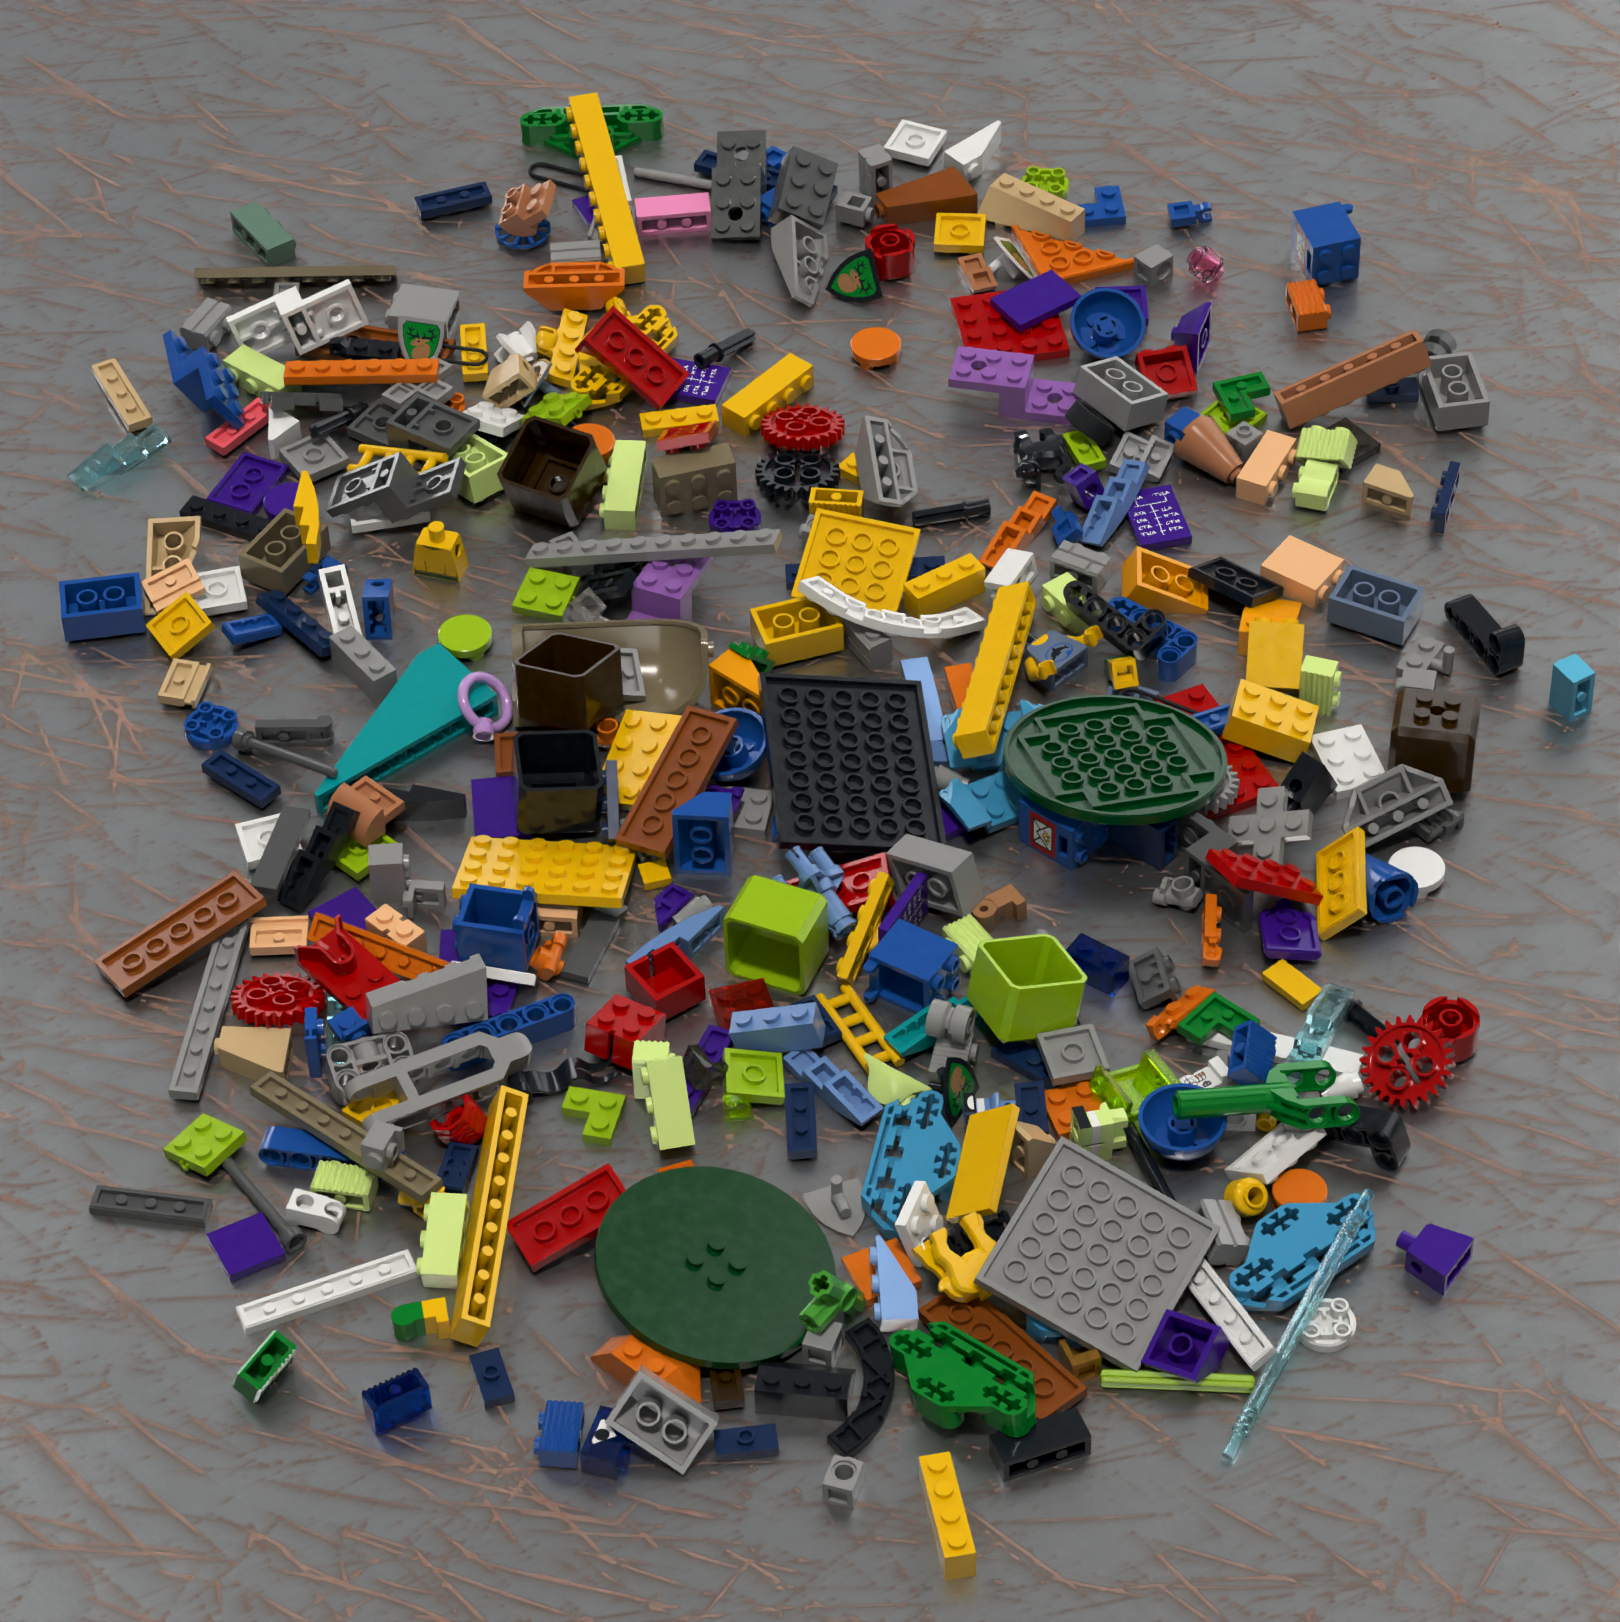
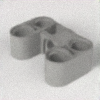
M394 1031L332 1045L326 1053L325 1073L335 1101L343 1106H347L350 1103L341 1086H344L351 1079L360 1074L368 1073L414 1056L407 1035L400 1031ZM396 1047L399 1048L400 1051H393L390 1048ZM339 1060V1061H343L344 1063H343V1064H336V1063H334V1061Z

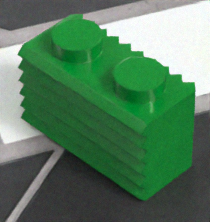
M273 1330L236 1373L232 1384L233 1388L252 1403H258V1400L262 1398L266 1390H269L270 1385H273L274 1381H277V1378L285 1371V1368H288L289 1363H292L297 1350L296 1345L277 1330Z

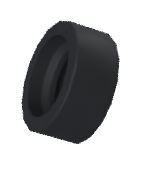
M1077 399L1065 414L1066 419L1099 445L1103 446L1115 431L1111 423L1081 400Z

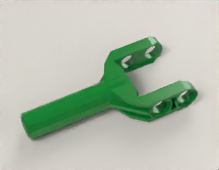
M1325 1060L1278 1063L1268 1072L1266 1083L1176 1090L1172 1098L1173 1112L1177 1120L1268 1113L1284 1124L1304 1130L1352 1125L1360 1115V1109L1355 1101L1345 1095L1299 1099L1297 1094L1299 1092L1324 1091L1335 1082L1336 1072L1332 1065ZM1319 1071H1329V1075L1325 1080H1315L1316 1074ZM1300 1072L1301 1077L1297 1082L1291 1083L1287 1077L1291 1073ZM1342 1106H1352V1110L1348 1115H1338V1111ZM1314 1108H1323V1113L1320 1117L1315 1119L1309 1118V1114Z

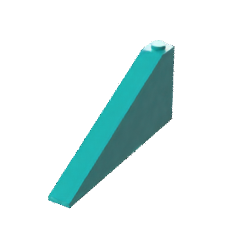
M440 643L424 650L414 658L334 766L338 770L337 776H327L318 787L314 797L316 811L319 816L327 812L332 795L344 782L352 786L366 775L376 783H379L473 729V726L468 723L461 713L457 699L460 682L472 672ZM484 683L473 684L469 689L468 699L474 713L479 718L486 717L491 719L499 714L497 694Z

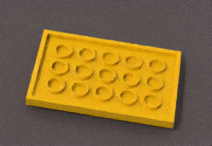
M478 835L470 838L452 886V898L461 899L462 894L467 893L470 883L523 891L525 886H530L537 893L539 904L622 908L638 858L637 850L617 844L606 845L596 841L574 843L571 840L555 842L546 841L542 838L521 840L516 837L491 838L487 835Z

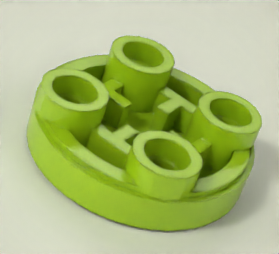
M1031 166L1027 168L1026 174L1021 178L1022 181L1062 199H1065L1069 194V180L1065 176V170L1062 168L1049 169Z
M469 614L458 615L446 620L440 626L438 641L454 657L469 658L477 661L483 658L484 652L492 643V629L490 624L479 616Z

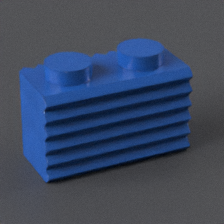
M1252 1019L1235 1026L1227 1078H1231V1081H1235V1083L1240 1085L1266 1083L1268 1072L1273 1068L1272 1064L1274 1061L1272 1060L1276 1054L1275 1045L1277 1037Z
M549 1399L546 1403L545 1411L539 1412L538 1430H542L541 1437L535 1436L534 1455H539L540 1466L578 1468L585 1425L583 1402H564L563 1400L559 1402Z

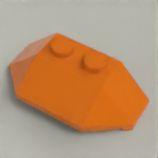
M601 261L548 263L532 271L524 272L523 292L550 311H563L564 308L569 310L602 309L608 300L616 297L625 289V269L616 268Z
M633 1333L611 1338L590 1356L591 1361L626 1386L638 1368L643 1365L701 1404L700 1366L669 1357L650 1347Z

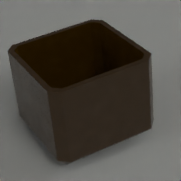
M534 415L527 418L523 423L497 475L513 508L571 528L580 523L607 471V467L593 435ZM556 482H566L562 489H553V485Z
M556 632L550 633L513 660L517 714L525 722L560 730H588L624 702L621 652L618 644Z
M1407 687L1399 691L1391 728L1388 770L1404 764L1443 778L1448 792L1465 793L1470 791L1477 751L1481 701L1475 695Z

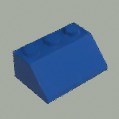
M702 792L672 811L675 873L732 876L735 854L732 793Z

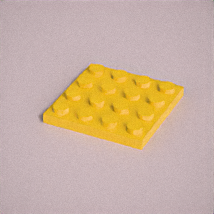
M817 508L791 593V599L805 596L798 591L801 580L820 576L845 594L867 603L866 608L879 611L885 609L899 612L903 598V583L908 580L921 529Z
M626 709L606 759L617 760L619 809L631 810L682 717L681 715ZM603 787V796H606V787Z

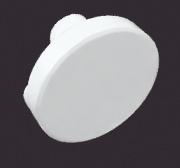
M1414 846L1400 849L1391 856L1388 864L1413 876L1418 883L1419 894L1417 899L1427 897L1428 892L1437 889L1444 880V861L1436 852L1424 847Z
M1343 1298L1304 1299L1300 1303V1308L1295 1315L1294 1332L1297 1339L1305 1347L1313 1351L1322 1353L1336 1352L1347 1347L1354 1339L1356 1318L1349 1308V1303Z

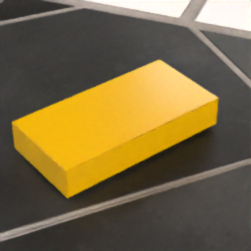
M1284 959L1279 960L1262 972L1261 980L1301 1011H1304L1323 997L1324 990Z

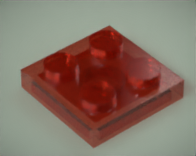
M764 978L708 990V999L718 1027L730 1030L732 1012L774 1007Z

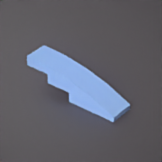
M928 658L900 660L903 680L921 681L930 741H942L945 745L941 722L943 715Z

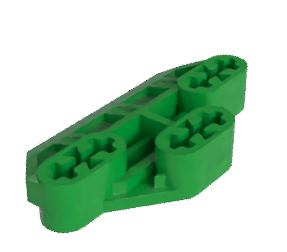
M641 103L601 105L614 154L639 142L657 141L664 136L663 110ZM569 106L542 107L520 116L521 140L524 144L530 146L545 145L573 158H581V155L577 156L575 152L574 141L577 140L571 137L570 124L572 122H567L565 107Z
M945 1321L928 1323L930 1333L928 1335L916 1328L912 1332L910 1330L897 1331L890 1336L889 1346L894 1368L909 1377L916 1411L945 1429L956 1428L964 1422L965 1412H978L985 1423L1007 1436L1018 1438L1028 1434L1030 1429L1037 1423L1034 1374L1030 1370ZM935 1342H938L939 1344H941V1345H943V1346H942L941 1348H939V1347L935 1346L934 1343H935ZM965 1359L972 1362L973 1365L969 1366L968 1364L964 1363ZM996 1377L1004 1381V1383L1000 1384L995 1381L997 1380Z

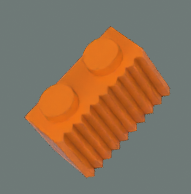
M1308 279L1301 282L1299 280L1292 283L1288 282L1286 284L1285 302L1294 322L1296 332L1327 328V319H1331V308L1329 304L1324 303V289L1318 288L1315 279L1311 281Z

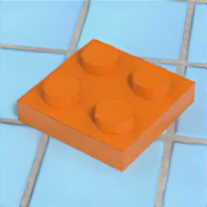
M1094 1078L1045 1090L1048 1121L1058 1141L1061 1136L1069 1140L1072 1107L1083 1105L1085 1112L1099 1110L1100 1105L1106 1102Z

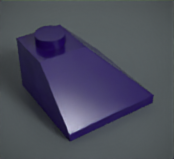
M1205 302L1181 316L1178 326H1173L1171 332V341H1174V345L1187 346L1193 372L1196 374L1210 344L1212 302Z

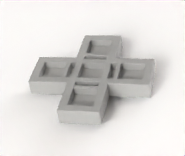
M436 356L431 357L430 359H439L440 362L438 383H388L392 387L381 394L382 403L399 410L410 398L418 393L444 404L455 396L454 387L443 382V380L454 373L453 365Z
M1285 786L1258 788L1256 814L1230 816L1228 834L1238 841V846L1254 845L1253 856L1258 860L1264 861L1265 858H1268L1283 865L1284 842L1311 840L1313 813L1310 809L1287 811L1288 790Z

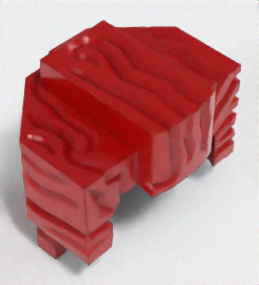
M468 1094L461 1098L464 1101V1108L459 1105L445 1116L447 1121L438 1123L434 1119L429 1123L437 1137L447 1146L450 1141L474 1144L483 1136L487 1116Z

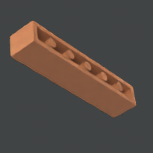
M1414 329L1273 392L1282 419L1289 429L1302 426L1307 421L1318 416H1324L1338 407L1349 405L1358 398L1371 395L1387 385L1396 384L1407 376L1420 373L1425 368L1432 366L1424 340Z

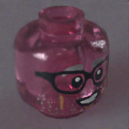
M1209 246L1196 247L1187 258L1188 272L1203 283L1219 280L1225 271L1223 268L1224 258Z

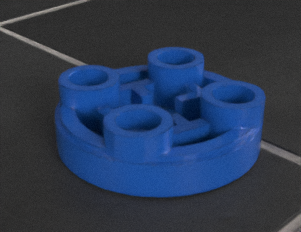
M207 701L200 703L197 706V710L193 711L184 722L186 740L192 746L201 750H217L232 743L233 734L239 729V721L235 710L216 706Z

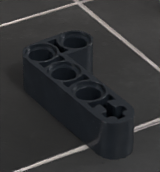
M1071 581L1063 589L1067 607L1073 614L1090 627L1098 625L1104 636L1103 638L1123 654L1135 658L1136 661H1142L1147 658L1168 635L1169 629L1165 615L1158 609L1147 610L1133 623L1080 581ZM1095 610H1102V613L1098 616L1091 615ZM1154 622L1161 623L1157 628H1149ZM1114 626H1122L1120 631H1111ZM1134 642H1142L1140 647H1130Z
M1472 594L1445 603L1444 612L1449 623L1494 675L1503 674L1523 665L1525 637L1517 624L1501 628Z
M1357 1105L1360 1109V1115L1355 1123L1348 1126L1324 1128L1327 1135L1321 1140L1370 1148L1375 1163L1381 1169L1388 1172H1394L1398 1169L1411 1148L1404 1121L1397 1113L1390 1110ZM1342 1106L1338 1111V1115H1348L1352 1110V1106ZM1314 1108L1310 1112L1309 1118L1315 1119L1320 1117L1323 1113V1108Z

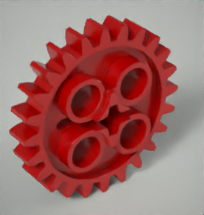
M796 404L795 407L786 405V409L777 407L776 411L770 410L769 415H764V419H761V436H764V441H769L770 445L777 444V448L786 446V450L795 448L796 451H800L801 448H805L807 451H810L811 448L820 450V446L829 448L830 443L837 444V440H842V436H845V419L842 418V414H837L836 410L829 411V407L820 409V405L814 407L810 406V404L802 407L799 404Z
M277 971L273 975L263 973L261 978L252 976V981L242 980L243 985H236V990H232V996H230L231 1009L233 1010V1015H237L238 1020L245 1019V1024L255 1022V1027L266 1024L268 1029L272 1025L282 1028L283 1024H287L290 1027H293L294 1022L304 1024L305 1008L317 1007V1014L320 1015V1010L324 1009L325 990L314 980L310 981V976L301 978L300 973L291 976L289 971L283 975H279Z
M1408 1015L1406 1022H1403L1397 1016L1396 1024L1393 1026L1386 1020V1029L1384 1031L1376 1027L1375 1030L1378 1036L1376 1038L1372 1036L1367 1037L1372 1044L1371 1047H1362L1364 1053L1368 1055L1367 1057L1359 1058L1361 1064L1367 1066L1360 1070L1362 1076L1367 1077L1363 1083L1367 1088L1372 1087L1369 1092L1373 1097L1379 1095L1378 1100L1382 1104L1389 1100V1105L1392 1109H1395L1400 1102L1404 1111H1407L1409 1103H1412L1417 1110L1421 1100L1429 1106V1096L1433 1095L1438 1099L1440 1098V1094L1437 1091L1439 1087L1448 1089L1444 1079L1454 1078L1452 1073L1448 1071V1069L1456 1067L1455 1062L1449 1059L1456 1055L1453 1049L1448 1048L1452 1042L1449 1038H1444L1446 1033L1442 1028L1436 1030L1437 1025L1433 1021L1426 1025V1020L1422 1016L1418 1019L1417 1023H1415L1412 1015ZM1416 1038L1421 1039L1420 1044L1416 1048H1408L1410 1041ZM1396 1041L1401 1042L1404 1052L1409 1057L1410 1064L1420 1080L1418 1085L1414 1083L1411 1073L1406 1068V1063L1395 1044ZM1394 1052L1392 1060L1382 1062L1383 1056L1386 1053ZM1433 1063V1068L1430 1072L1421 1073V1069L1425 1064ZM1407 1077L1406 1083L1403 1086L1395 1087V1082L1398 1078Z

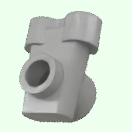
M1165 876L1162 879L1160 888L1154 890L1152 901L1154 904L1163 906L1171 904L1179 906L1182 910H1190L1196 908L1203 897V891L1195 887L1193 879L1189 876H1179L1177 878Z

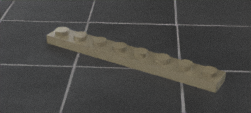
M395 265L194 268L195 279L201 280L203 285H214L216 280H226V284H241V280H251V284H266V279H276V283L291 282V279H301V283H316L318 278H326L327 283H339L341 278H351V282H366V278H376V282H391V277H397V267Z
M269 1071L250 1086L251 1096L363 1166L361 1143L368 1133L366 1130L272 1071ZM398 1152L395 1161H391L385 1171L363 1166L421 1204L431 1197V1192L437 1193L443 1188L442 1178Z

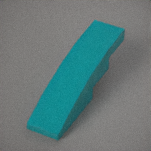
M954 996L947 1000L952 1003L953 1007H956L958 1004L973 1007L966 996L959 1001ZM930 1005L883 1036L884 1040L901 1057L935 1046L937 1038L928 1036L925 1033L926 1018ZM977 1010L975 1025L984 1020Z

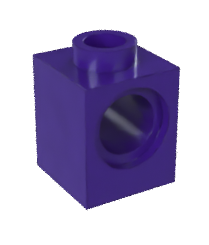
M1083 463L1062 477L1073 502L1086 510L1091 508L1096 494L1103 495L1105 489L1096 471Z

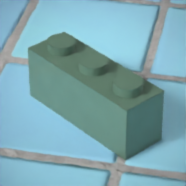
M256 201L230 212L233 232L267 267H277L296 258L294 249L296 241L292 234H288L283 229L281 223L275 221L270 216L269 211L266 208L263 209Z

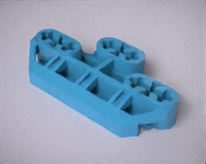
M924 1091L918 1094V1098H911L910 1103L905 1106L899 1105V1099L885 1105L861 1193V1205L883 1236L888 1239L897 1237L900 1243L902 1241L895 1228V1223L915 1181H926L935 1200H950L961 1155V1145L944 1119V1099L937 1091ZM907 1115V1119L911 1120L910 1126L896 1125L897 1119ZM929 1115V1126L926 1127L927 1116ZM895 1140L900 1142L899 1150L903 1151L902 1158L888 1156L889 1149H893ZM947 1164V1175L944 1176V1165ZM887 1172L891 1173L890 1182L895 1183L893 1189L880 1187V1183L885 1180ZM876 1203L883 1205L882 1214H886L887 1222L883 1221L873 1210Z
M1352 1193L1337 1203H1286L1278 1207L1256 1223L1246 1262L1230 1274L1228 1288L1246 1311L1284 1310L1373 1250L1375 1228L1374 1213L1370 1210V1201L1362 1194ZM1353 1236L1357 1238L1354 1242L1350 1240ZM1324 1254L1325 1261L1320 1263L1317 1258ZM1292 1276L1294 1282L1288 1284L1285 1280ZM1270 1292V1298L1267 1299L1266 1303L1256 1302Z

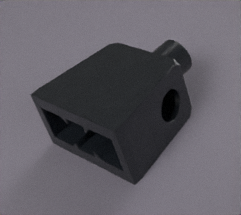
M1302 751L1280 786H1285L1288 790L1287 811L1310 809L1314 813L1338 784L1324 764Z

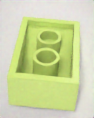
M473 434L451 457H448V461L461 457L466 463L458 494L475 504L498 491L504 490L497 473L508 453ZM428 448V449L425 450V451L437 452V451H434V450H432V449H430V448Z

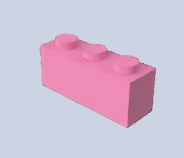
M708 192L634 199L638 237L711 230V208Z

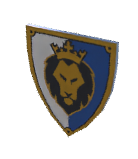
M545 358L534 362L531 366L535 370L536 390L539 389L546 394L551 392L561 394V390L547 383L544 379L553 364ZM536 390L520 399L523 407L527 406Z

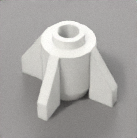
M527 321L519 329L520 332L515 331L509 335L499 333L496 336L502 345L494 353L498 362L502 363L507 360L508 356L519 353L530 365L536 362L538 358L536 333L530 321Z

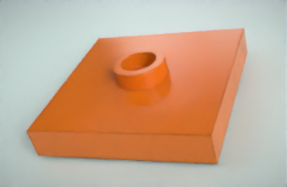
M897 1237L885 1241L915 1289L921 1288L922 1280ZM869 1248L841 1257L842 1266L853 1285L864 1293V1300L867 1303L865 1306L869 1307L873 1303H878L877 1293H872L871 1275H876L875 1265H870Z

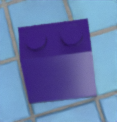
M1166 1309L1141 1360V1364L1198 1383L1218 1369L1230 1342L1220 1326Z

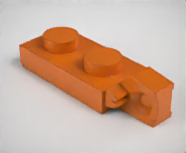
M1207 893L1205 895L1201 927L1202 966L1219 967L1222 949L1218 946L1221 940V928H1217L1216 923L1220 924L1222 907L1217 906V894Z
M1199 985L1187 989L1179 1000L1169 1003L1164 1011L1157 1016L1153 1015L1145 1024L1150 1038L1159 1041L1171 1030H1177V1024L1208 996L1216 992L1215 989Z

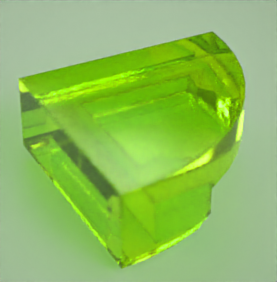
M723 1094L724 1121L754 1120L753 1108L747 1100L736 1095Z

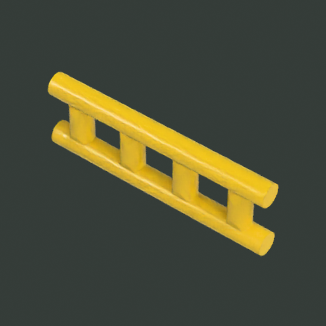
M360 444L358 452L363 454L358 464H349L347 472L371 463L374 456H383L385 458L401 452L412 466L416 460L426 461L422 470L417 471L420 473L435 467L437 463H446L448 461V454Z
M849 983L842 984L840 986L842 994L831 999H827L823 993L816 995L817 999L841 1030L842 1040L868 1076L869 1066L864 1059L866 1052L863 1047L876 1041L884 1051L872 1055L873 1057L884 1063L891 1060L896 1067H900L905 1063V1059L884 1040L883 1036L886 1033ZM850 1003L856 1013L841 1018L835 1009ZM863 1022L870 1032L855 1038L849 1028Z

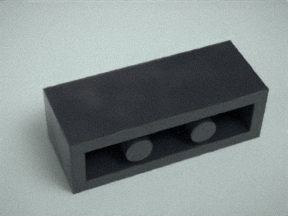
M1077 1407L1066 1411H1058L1054 1415L1036 1420L1037 1423L1030 1429L1028 1434L1022 1437H1010L1000 1431L989 1435V1455L1003 1483L1091 1454V1434Z

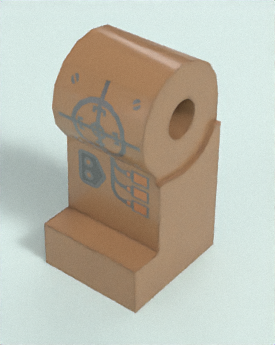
M1009 884L985 896L972 910V916L989 933L994 931L997 925L1012 918L1017 922L1026 919V900L1012 884Z

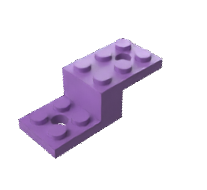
M958 346L948 379V386L952 388L999 393V417L1073 425L1066 419L1065 414L1077 399L1082 401L1080 397L1073 393L1075 383L1035 379L1034 355Z
M714 557L649 561L633 583L631 590L632 611L626 620L678 619L690 621L692 618V591L714 561Z

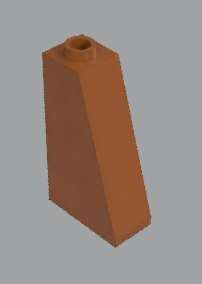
M951 167L875 193L876 204L873 207L875 208L876 217L878 219L881 218L885 224L902 225L936 220L937 213L976 214L978 212V194L955 167Z

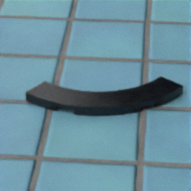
M870 1317L845 1331V1339L852 1346L861 1363L864 1379L860 1401L856 1410L851 1413L841 1426L827 1436V1443L842 1457H855L874 1439L887 1419L894 1397V1363L884 1336Z

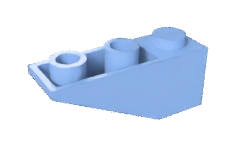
M876 1235L874 1247H869L870 1265H875L876 1275H871L872 1293H877L878 1303H873L874 1321H879L881 1332L914 1331L918 1326L919 1319L917 1290L882 1237Z

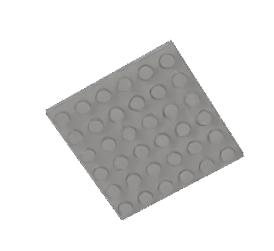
M1061 1136L973 1283L1087 1349L1097 1348L1101 1357L1118 1367L1137 1373L1141 1366V1360L1166 1309L1173 1311L1221 1227Z

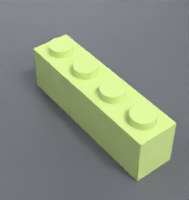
M615 440L613 453L608 458V465L611 467L607 468L605 473V482L608 485H603L602 499L605 503H600L599 517L604 519L605 530L636 531L647 466L646 441Z

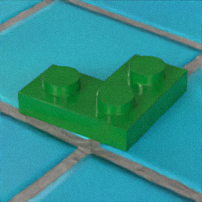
M1261 371L1213 382L1212 390L1231 423L1255 417V408L1250 400L1269 396L1271 387Z
M1213 992L1177 1024V1032L1201 1046L1218 1030L1233 1038L1235 1026L1251 1019L1260 1025V1019Z

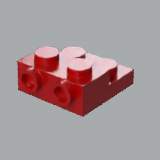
M1170 345L1165 349H1145L1140 353H1136L1134 362L1136 370L1169 394L1168 399L1197 395L1198 387L1186 345Z

